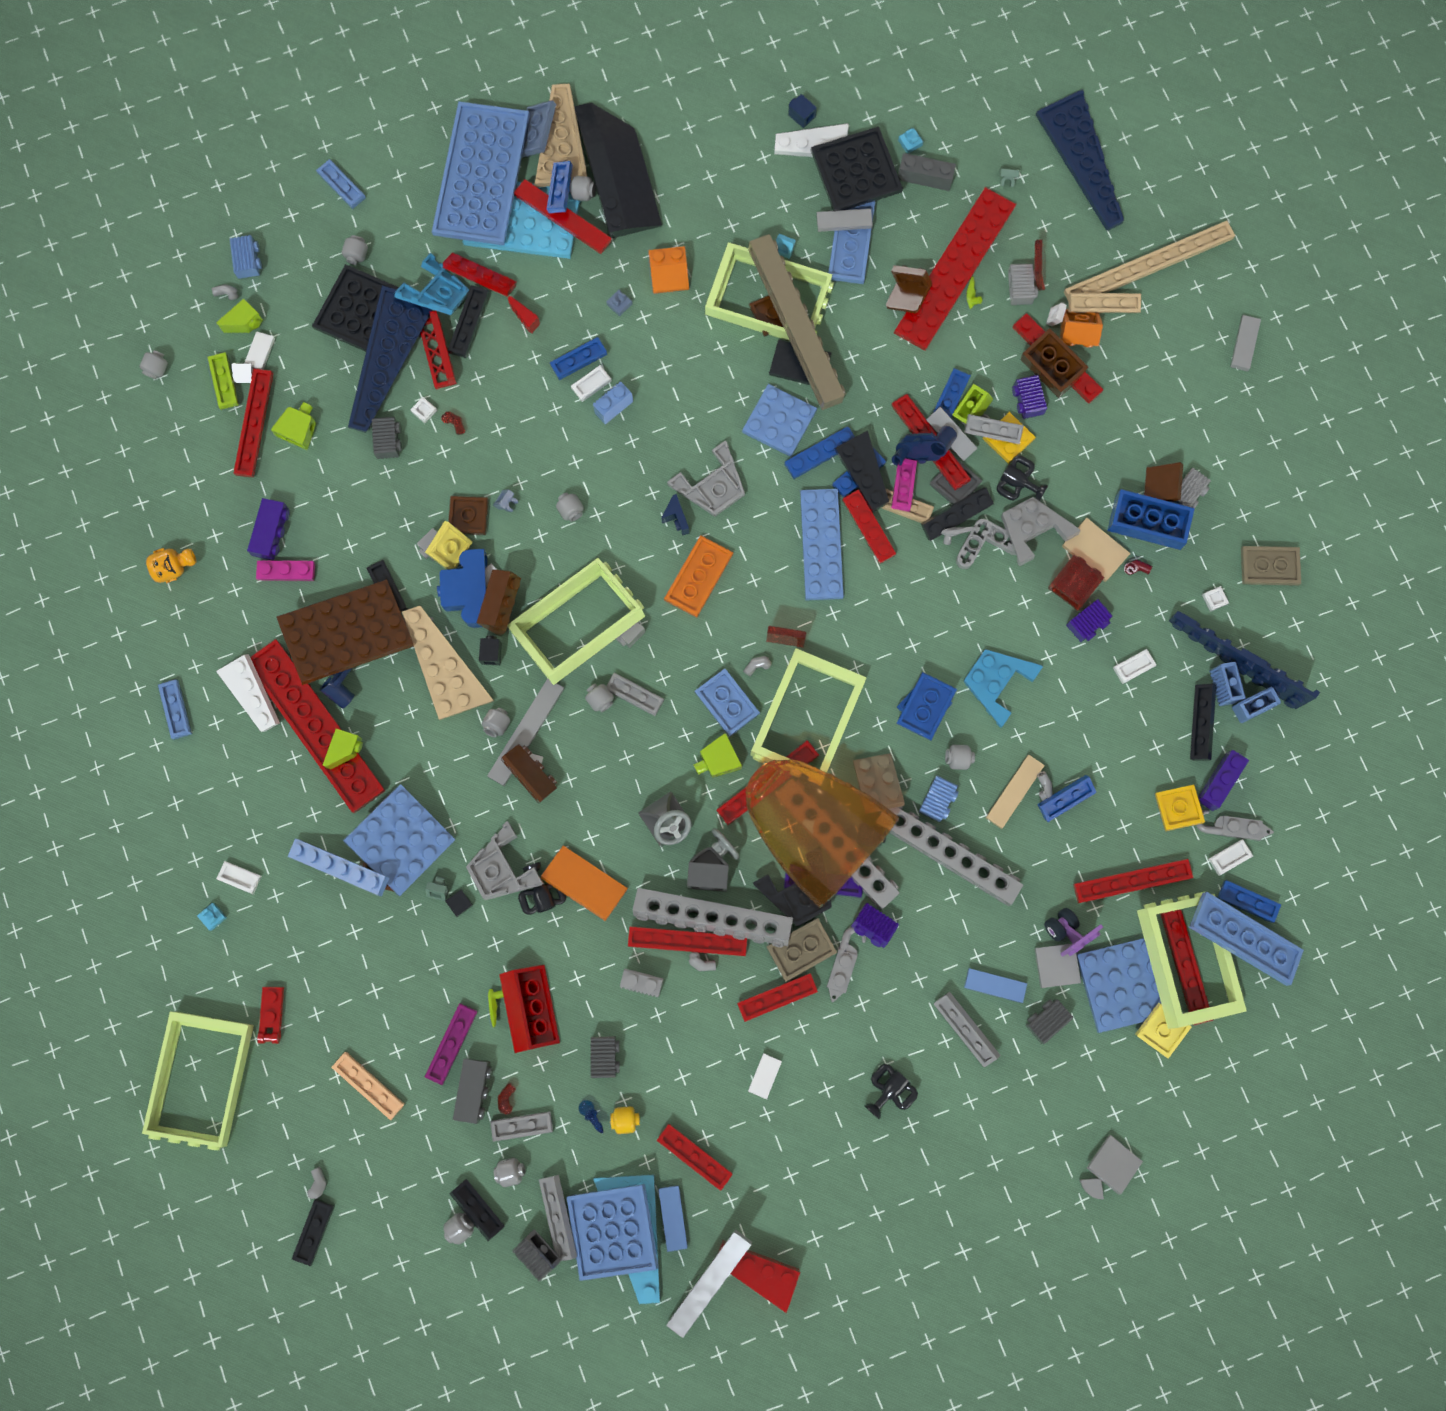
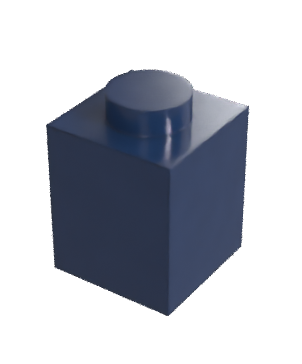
M802 94L790 101L788 115L804 129L816 117L817 107Z

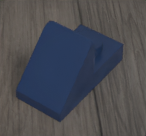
M675 494L666 507L661 520L662 524L674 520L676 530H680L682 536L689 534V527L677 494Z

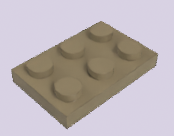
M1243 546L1241 548L1242 584L1299 586L1301 584L1300 547Z
M891 753L853 760L866 813L904 806L905 802Z
M818 918L792 932L788 946L776 947L770 944L766 947L785 982L837 953Z

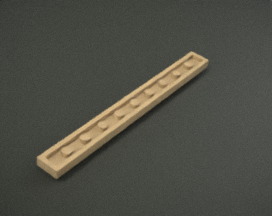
M1228 221L1222 222L1066 288L1064 294L1069 302V293H1108L1234 239L1235 234Z

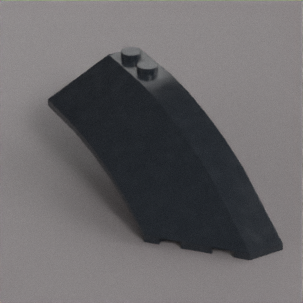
M591 102L574 106L609 237L613 239L661 227L658 208L635 128Z

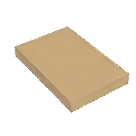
M1086 518L1078 527L1081 530L1079 535L1066 541L1062 547L1106 582L1131 553Z

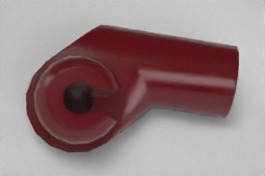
M1136 559L1127 563L1124 566V571L1128 575L1138 571L1149 575L1153 566Z

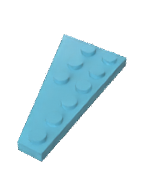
M654 1174L593 1178L598 1191L645 1184L658 1260ZM659 1268L652 1271L628 1274L639 1304L660 1303Z

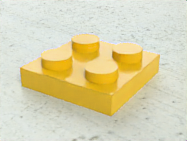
M1010 412L1000 420L1023 425ZM1024 426L1020 444L987 437L982 439L1009 464L1036 437Z
M1195 785L1155 793L1165 832L1205 822Z

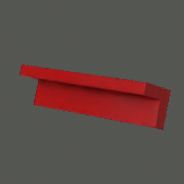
M435 310L429 312L431 318H428L424 326L433 324V331L429 334L422 328L420 333L435 389L455 385L457 382L440 318ZM431 339L438 343L435 351L428 347ZM435 356L442 359L439 367L432 363ZM441 372L446 375L448 381L438 383L436 378Z

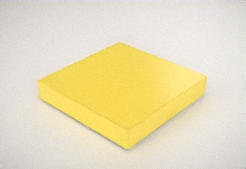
M444 521L425 553L445 569H456L460 564V554L468 550L473 541L452 524Z
M1158 1002L1135 1035L1169 1059L1192 1026L1168 1029L1162 1004Z

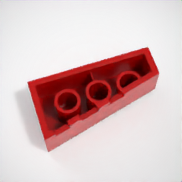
M722 1240L719 1251L727 1241ZM747 1250L730 1274L787 1313L800 1270Z

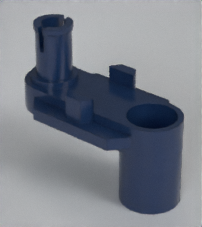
M944 426L936 436L933 433L907 434L897 444L896 453L891 459L892 463L896 466L898 464L901 466L903 461L909 458L918 461L920 464H925L927 461H939L940 457L946 455L956 440L957 433L952 427Z
M351 669L330 675L320 688L323 694L342 709L355 696L353 692L342 684V681Z

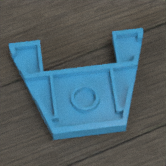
M430 253L422 261L421 267L434 274L435 277L421 292L403 283L395 292L394 297L452 315L467 297L469 289L455 275L451 276L443 268V264H439L435 260V256Z
M985 649L963 682L977 700L983 704L988 714L996 721V724L1002 728L1011 712L996 703V699L1015 671L1033 682L1043 666Z

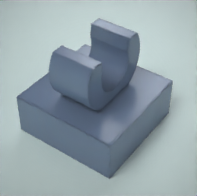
M620 290L606 301L607 306L619 316L632 305V301Z
M509 489L502 490L493 506L499 510L505 509L507 512H512L513 509L509 507V502L517 504L518 500L512 498L514 493Z

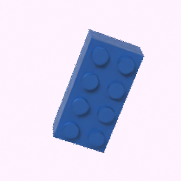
M1121 489L1115 496L1107 531L1181 550L1187 544L1195 508Z

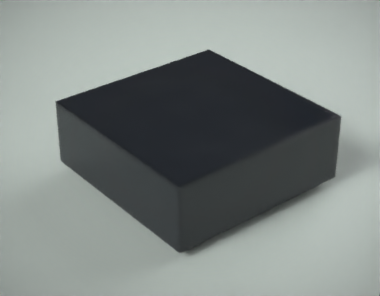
M459 890L445 901L456 917L473 906L463 890Z

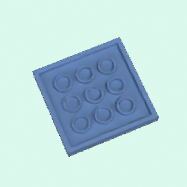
M400 784L343 841L373 871L389 877L387 885L398 896H401L455 839Z
M1144 938L1077 954L1078 965L1097 1033L1144 1022L1158 1002L1161 1004Z
M645 1184L567 1197L580 1281L652 1271L659 1268Z

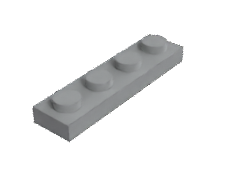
M950 991L934 1003L935 1007L983 1067L988 1066L1001 1056Z
M559 1175L539 1179L554 1251L562 1261L574 1259L577 1257Z

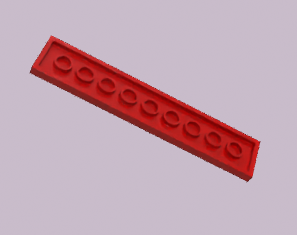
M986 187L984 188L929 275L932 285L920 310L917 313L906 312L896 327L894 334L924 351L927 350L1015 209V203Z
M275 639L252 655L250 658L266 693L350 811L355 814L384 793L386 790L359 753H357L355 758L333 769L323 766L335 730L342 729L309 683L302 685L292 659L279 641Z

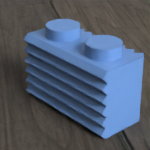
M251 235L230 238L233 269L237 278L259 276V269H262L260 258L257 257V252H260L258 242L254 241Z
M619 382V384H616V387L613 386V389L607 391L602 398L593 403L595 414L604 424L608 423L633 402L632 393L622 382Z
M1236 662L1220 664L1209 671L1211 673L1210 676H1212V683L1217 685L1216 698L1218 699L1219 706L1236 704L1246 699Z
M1271 686L1239 702L1232 709L1239 722L1244 723L1276 707L1281 701Z
M936 776L919 813L937 822H940L942 818L946 820L951 810L948 806L958 796L959 792L956 791L958 785Z

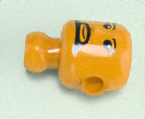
M161 548L153 551V554L149 555L146 559L148 572L152 579L158 583L176 581L183 574L184 566H194L197 563L192 549H185L182 553L178 554L174 549Z

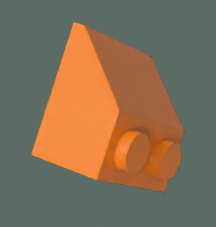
M685 246L649 250L653 294L689 290Z
M1066 309L1060 327L1061 340L1068 346H1074L1075 344H1080L1084 347L1099 346L1103 328L1099 313L1069 312V309Z

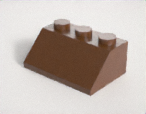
M1050 328L1026 349L1021 357V361L1035 375H1038L1039 379L1058 398L1064 395L1089 368Z
M492 569L477 624L498 636H502L506 632L517 591L520 587L521 578L511 571Z
M518 744L503 755L501 761L539 804L557 789L555 786L557 782L550 774L547 776L542 771L544 766L538 760L534 761L530 757L532 753L525 745L521 746Z

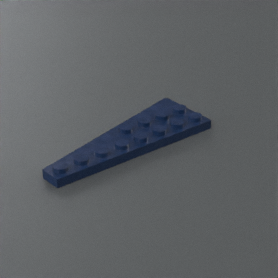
M1082 89L1038 110L1036 117L1106 231H1109L1121 225L1124 218L1119 202H1117L1114 194L1115 189L1109 178L1110 173L1106 168L1105 157L1099 138L1096 136L1093 127L1094 122L1090 117L1088 103L1086 104Z
M383 285L348 428L364 433L367 432L372 419L379 410L430 315L429 312L433 310L395 298L397 290Z
M1177 611L1169 620L1175 629L1184 631L1191 640L1204 645L1208 652L1220 656L1224 663L1236 662L1239 673L1250 677L1254 684L1263 686L1266 689L1272 686L1278 697L1289 708L1298 709L1316 699L1320 693L1318 690L1312 692L1303 686L1304 682L1301 680H1291L1288 678L1287 672L1277 668H1270L1271 664L1244 648L1242 650L1235 648L1231 645L1232 641L1229 639L1223 640L1218 638L1215 631L1208 628H1200V624L1180 611Z

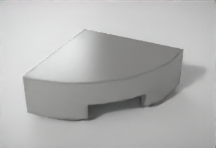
M1099 1178L1080 1179V1184L1087 1194L1096 1199H1104L1102 1181Z

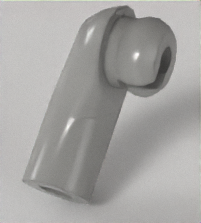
M227 284L212 287L214 297L228 294L229 300L238 299V291L235 287Z
M766 656L756 657L749 662L743 672L751 677L757 668L769 669L772 663Z
M1045 771L1037 774V778L1044 791L1039 792L1042 801L1053 795L1052 783Z
M697 952L689 955V963L696 970H716L715 960L703 961Z
M321 1167L311 1171L314 1183L307 1191L310 1199L319 1198L326 1187V1180Z

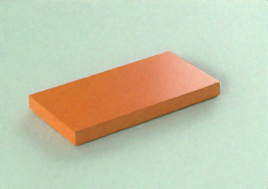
M700 535L666 594L664 601L697 618L732 558L733 552Z
M565 846L560 849L541 875V879L604 921L607 920L628 890L627 887Z

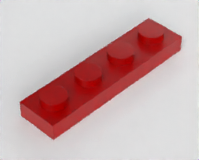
M453 252L443 262V268L506 297L516 287L517 281Z
M857 490L844 497L842 501L878 563L881 564L895 556L896 552L861 492Z
M810 973L741 1001L737 1005L744 1022L817 993L818 990Z
M670 1124L667 1125L656 1140L720 1191L733 1175L732 1172Z

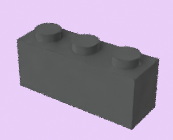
M903 153L898 177L900 181L950 191L956 164Z
M469 1058L463 1059L453 1120L474 1124L479 1123L480 1119L483 1120L485 1114V1107H482L483 1099H487L489 1087H486L487 1079L491 1078L492 1074L490 1062Z

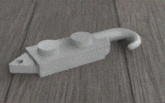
M1203 810L1202 813L1203 815L1209 814V811ZM1230 816L1218 817L1214 827L1204 824L1196 825L1204 833L1260 841L1261 838L1274 833V831L1263 824V821Z
M853 927L845 930L827 983L832 1003L843 993H846L858 956L856 949L849 945L850 937L855 933ZM864 935L861 936L862 943L866 942V936Z

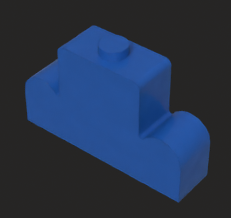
M484 549L466 550L459 556L462 569L440 571V585L437 586V594L445 611L462 610L461 617L467 626L478 628L482 627L477 624V619L487 589L485 568L488 566L487 553Z

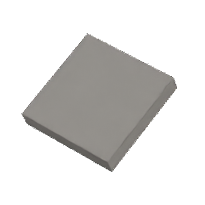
M1072 944L1034 949L1041 988L1081 983L1076 953L1072 956L1066 954L1063 957L1060 954Z
M1109 1135L1086 1168L1120 1195L1143 1161Z

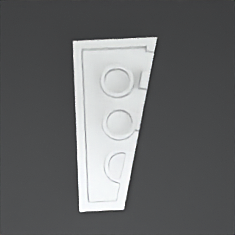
M848 124L776 134L774 154L813 157L811 147L847 136Z
M249 654L239 657L216 671L261 732H265L280 724Z

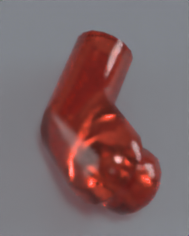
M447 411L441 416L443 423L454 425L457 435L466 432L460 416L451 411Z
M510 1083L498 1095V1109L505 1115L510 1114L513 1110L509 1097L516 1088Z

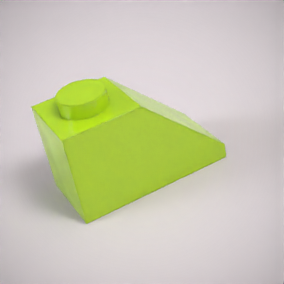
M243 298L216 323L224 333H250L252 330L257 329L263 320L259 313Z
M973 384L952 416L966 424L968 414L982 416L993 401V398L988 392Z
M336 729L323 766L333 769L355 758L362 749V738L358 735Z

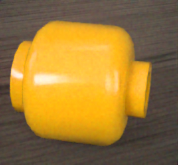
M631 1106L617 1107L614 1109V1113L610 1114L611 1129H615L617 1134L634 1133L636 1126L640 1125L639 1113H635V1109Z

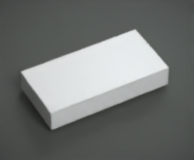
M256 331L245 363H252V369L264 370L275 341L274 336Z
M599 365L571 385V389L583 402L612 380L602 366Z
M1146 649L1114 666L1113 669L1121 683L1124 684L1156 666V663Z
M1242 839L1210 857L1208 860L1219 876L1253 857V854Z
M224 861L216 879L254 894L262 876Z
M763 1053L748 1092L767 1099L782 1061Z

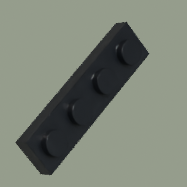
M471 285L448 348L449 354L467 358L489 296V290Z
M983 487L921 523V526L928 540L932 541L942 535L941 532L943 530L956 527L994 503L987 488Z
M1213 683L1195 685L1190 760L1209 761L1212 759L1217 686Z

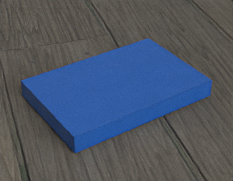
M922 672L896 724L931 741L957 689Z

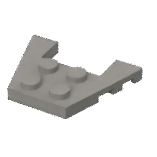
M726 441L712 450V453L722 466L692 487L681 472L667 482L669 487L714 517L745 496Z
M1034 497L1003 512L1001 516L1007 535L1011 539L1012 549L1016 553L1019 566L1033 560L1035 556L1025 542L1051 528H1055L1065 542L1079 535L1081 531Z
M508 821L502 825L503 828L498 834H494L491 838L492 841L484 849L482 848L466 866L484 900L544 884L534 867L519 877H516L501 850V847L517 838L515 831Z

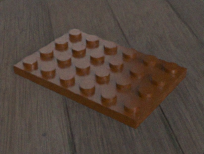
M387 580L276 617L302 685L414 647Z

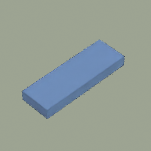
M330 159L316 170L322 179L352 209L366 199L357 186Z
M175 679L158 684L171 739L174 740L191 735L192 732L179 681Z
M970 968L968 969L964 985L966 989L1023 1003L1027 983Z
M679 1185L659 1188L667 1252L688 1249Z

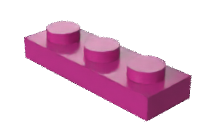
M905 459L901 466L899 464L897 466L892 509L910 512L917 466L916 460Z
M257 560L256 579L258 581H314V561Z

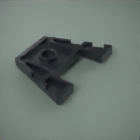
M821 847L804 855L814 873L786 889L777 892L769 875L753 882V885L783 914L793 918V923L796 926L832 908Z

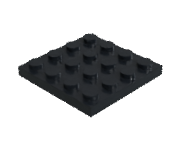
M879 126L811 147V154L834 212L851 209L902 193L903 191Z
M345 264L312 327L317 331L366 352L382 285L396 290L399 287Z

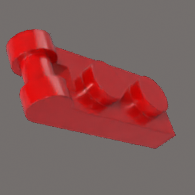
M262 987L260 1024L257 1042L260 1044H265L266 1042H272V1044L280 1043L284 987ZM267 1027L273 1028L272 1034H267Z

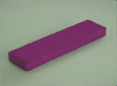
M459 1003L424 1076L425 1078L442 1086L444 1085L478 1011Z

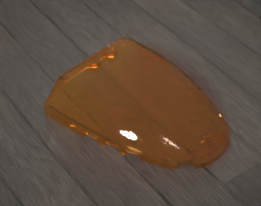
M772 760L765 763L751 776L746 788L748 813L767 848L791 880L819 908L835 896L884 841L899 820V817L867 793L855 788L852 784L835 777L831 773H826L817 767L798 760Z

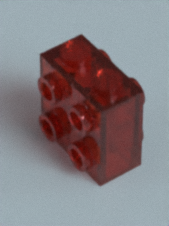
M1073 555L1048 589L1079 611L1105 577L1102 576L1098 569L1087 565V562L1082 557Z

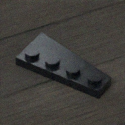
M868 431L836 447L837 455L861 492L870 510L874 512L889 504Z

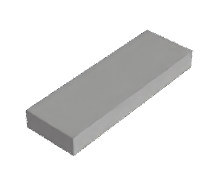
M871 209L817 212L816 214L818 232L872 228Z
M1246 315L1241 317L1230 367L1244 371L1250 370L1261 319Z
M941 407L926 419L937 432L944 426H950L956 431L957 438L951 448L963 461L977 449L976 445Z
M968 414L964 433L1020 444L1024 426Z
M613 673L606 686L615 696L653 716H656L664 702L663 698L616 673Z
M551 1111L490 1121L493 1142L553 1132Z

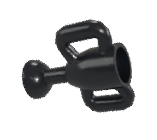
M1017 455L1003 473L1001 481L997 485V492L1008 500L1014 501L1020 496L1021 489L1025 487L1033 491L1036 499L1040 501L1049 485L1037 486L1028 481V477L1035 470V464L1024 456ZM1017 462L1029 469L1026 472H1022L1016 468ZM1008 484L1015 487V493L1009 492L1003 486Z
M541 862L528 865L522 869L524 872H527L534 867L538 872L541 868ZM547 883L533 887V889L521 891L518 895V900L522 911L527 915H532L536 912L548 911L555 908L556 905L563 904L566 901L567 895L556 889L559 899H553L550 892L553 886ZM526 895L533 896L535 905L531 909L529 908Z
M889 1064L880 1065L871 1077L872 1084L882 1090V1095L874 1104L869 1103L864 1107L879 1120L881 1118L880 1109L888 1100H892L899 1109L906 1110L917 1099L918 1092L900 1072L894 1071ZM888 1071L890 1077L886 1080L885 1084L879 1083L878 1080ZM905 1090L910 1091V1095L901 1103L898 1096Z

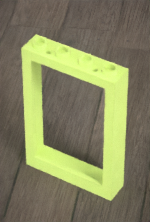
M728 242L705 306V315L759 332L767 331L769 335L790 341L783 327L719 308L736 260L755 266L748 248ZM785 260V268L787 272L791 273L792 278L821 287L811 317L816 328V325L821 324L823 318L821 314L822 308L826 309L828 303L827 293H831L834 282H831L832 274Z
M599 558L595 559L507 625L514 637L553 685L645 617L642 611L644 609L642 603L638 599L634 600L632 598L633 593L627 586L624 588L621 585L623 582L617 574L613 575L606 561L602 563ZM601 576L629 608L630 612L554 668L526 631Z
M796 648L750 755L758 762L764 763L765 761L770 763L771 767L777 770L784 769L789 771V774L793 777L799 778L801 776L806 778L807 782L812 785H822L867 677ZM798 663L855 686L819 771L762 747Z
M1204 892L1194 894L1195 898L1191 899L1189 895L1178 897L1177 902H1173V899L1160 901L1161 905L1156 906L1155 902L1145 904L1144 909L1137 910L1168 1029L1180 1028L1247 1011L1231 952L1213 942L1229 1003L1182 1014L1156 914L1197 906Z
M170 1012L142 1134H147L149 1139L161 1140V1137L168 1138V1142L171 1143L186 1141L189 1146L200 1147V1144L208 1145L207 1149L220 1150V1148L226 1147L228 1145L254 1025L182 1012ZM182 1025L242 1036L220 1136L159 1126Z

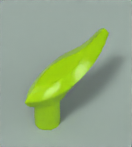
M974 277L970 279L966 294L970 309L974 305L982 303L981 296L975 297Z
M490 989L488 992L490 1019L492 1026L496 1027V999L503 998L504 996L502 990L493 992V989Z

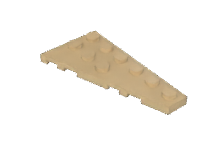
M555 84L551 88L549 101L553 100L556 103V108L545 152L540 153L534 184L536 187L550 186L554 162L571 161L573 165L571 182L575 176L587 177L570 84Z
M421 606L402 612L439 720L494 702Z

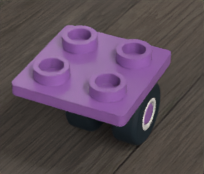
M1063 908L1058 912L1059 920L1050 918L1044 923L1047 933L1055 941H1061L1067 936L1072 942L1070 947L1060 953L1062 957L1066 954L1072 956L1081 950L1086 944L1101 935L1099 930L1103 928L1100 924L1085 936H1082L1075 931L1080 926V922L1075 913L1069 908Z

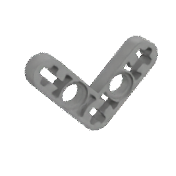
M980 519L974 525V527L977 526V529L970 532L960 550L956 564L961 569L970 568L985 541L1011 555H1016V553L1013 552L1011 539L1007 546L1004 545L1007 539L1010 538L1005 529L986 519ZM982 525H985V530L979 537L977 533L979 532L980 527ZM994 534H1003L1004 540L1001 542L996 541ZM969 541H978L979 547L976 549L971 548ZM968 551L969 553H971L968 558L969 562H966L964 564L962 563V558L965 557Z

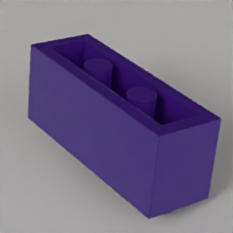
M262 498L247 549L251 556L274 561L275 556L278 555L280 550L279 541L280 538H283L285 532V520H288L290 514L289 508L284 502Z
M1234 750L1225 753L1198 796L1199 803L1211 811L1219 809L1249 760Z

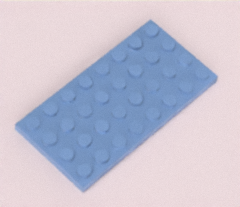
M458 102L432 228L434 236L505 245L514 191L516 189L530 117L529 111Z

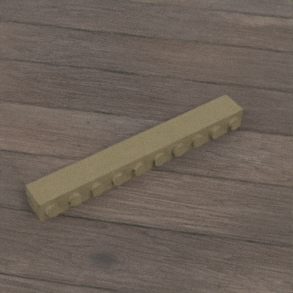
M768 234L750 241L748 251L821 409L830 408L843 402L845 389L837 380L838 375L835 368H832L830 365L829 354L823 350L821 337L816 335L814 322L809 319L807 307L800 300V292L797 287H794L792 275L785 268V260L777 251L778 245L775 240H772L771 235Z

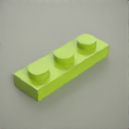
M224 352L208 356L218 407L222 410L238 406L239 403L228 355Z

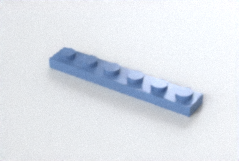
M296 838L288 854V857L379 896L383 895L389 877Z

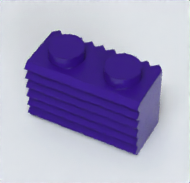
M1034 375L1016 379L1014 386H1012L1013 396L1018 399V413L1022 414L1023 419L1044 415L1047 406L1039 376Z
M1097 599L1069 621L1066 626L1079 642L1085 639L1090 641L1097 635L1095 633L1097 629L1101 628L1103 630L1111 624L1109 620L1113 615Z
M866 903L851 927L854 928L855 933L858 935H865L871 939L873 945L885 948L897 930L899 923H896L872 907V905Z

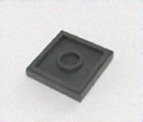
M957 458L956 460L971 478L970 482L954 491L940 472L929 484L952 505L971 495L982 483V480Z

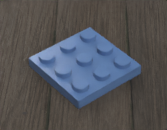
M768 384L744 426L742 433L792 457L817 408Z

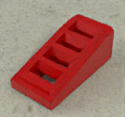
M509 296L507 299L510 308L528 332L532 334L540 325L538 316L512 296Z

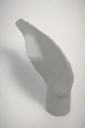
M977 526L945 529L941 532L944 535L943 543L950 545L953 536L975 530Z

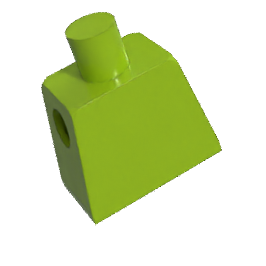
M305 402L302 403L299 410L288 407L274 424L271 431L276 437L307 450L316 426L315 420L309 415L313 407Z
M726 733L702 749L700 755L703 760L693 764L698 775L708 770L712 778L742 769V765Z

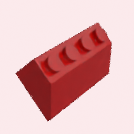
M545 965L521 968L499 974L514 1053L560 1043Z

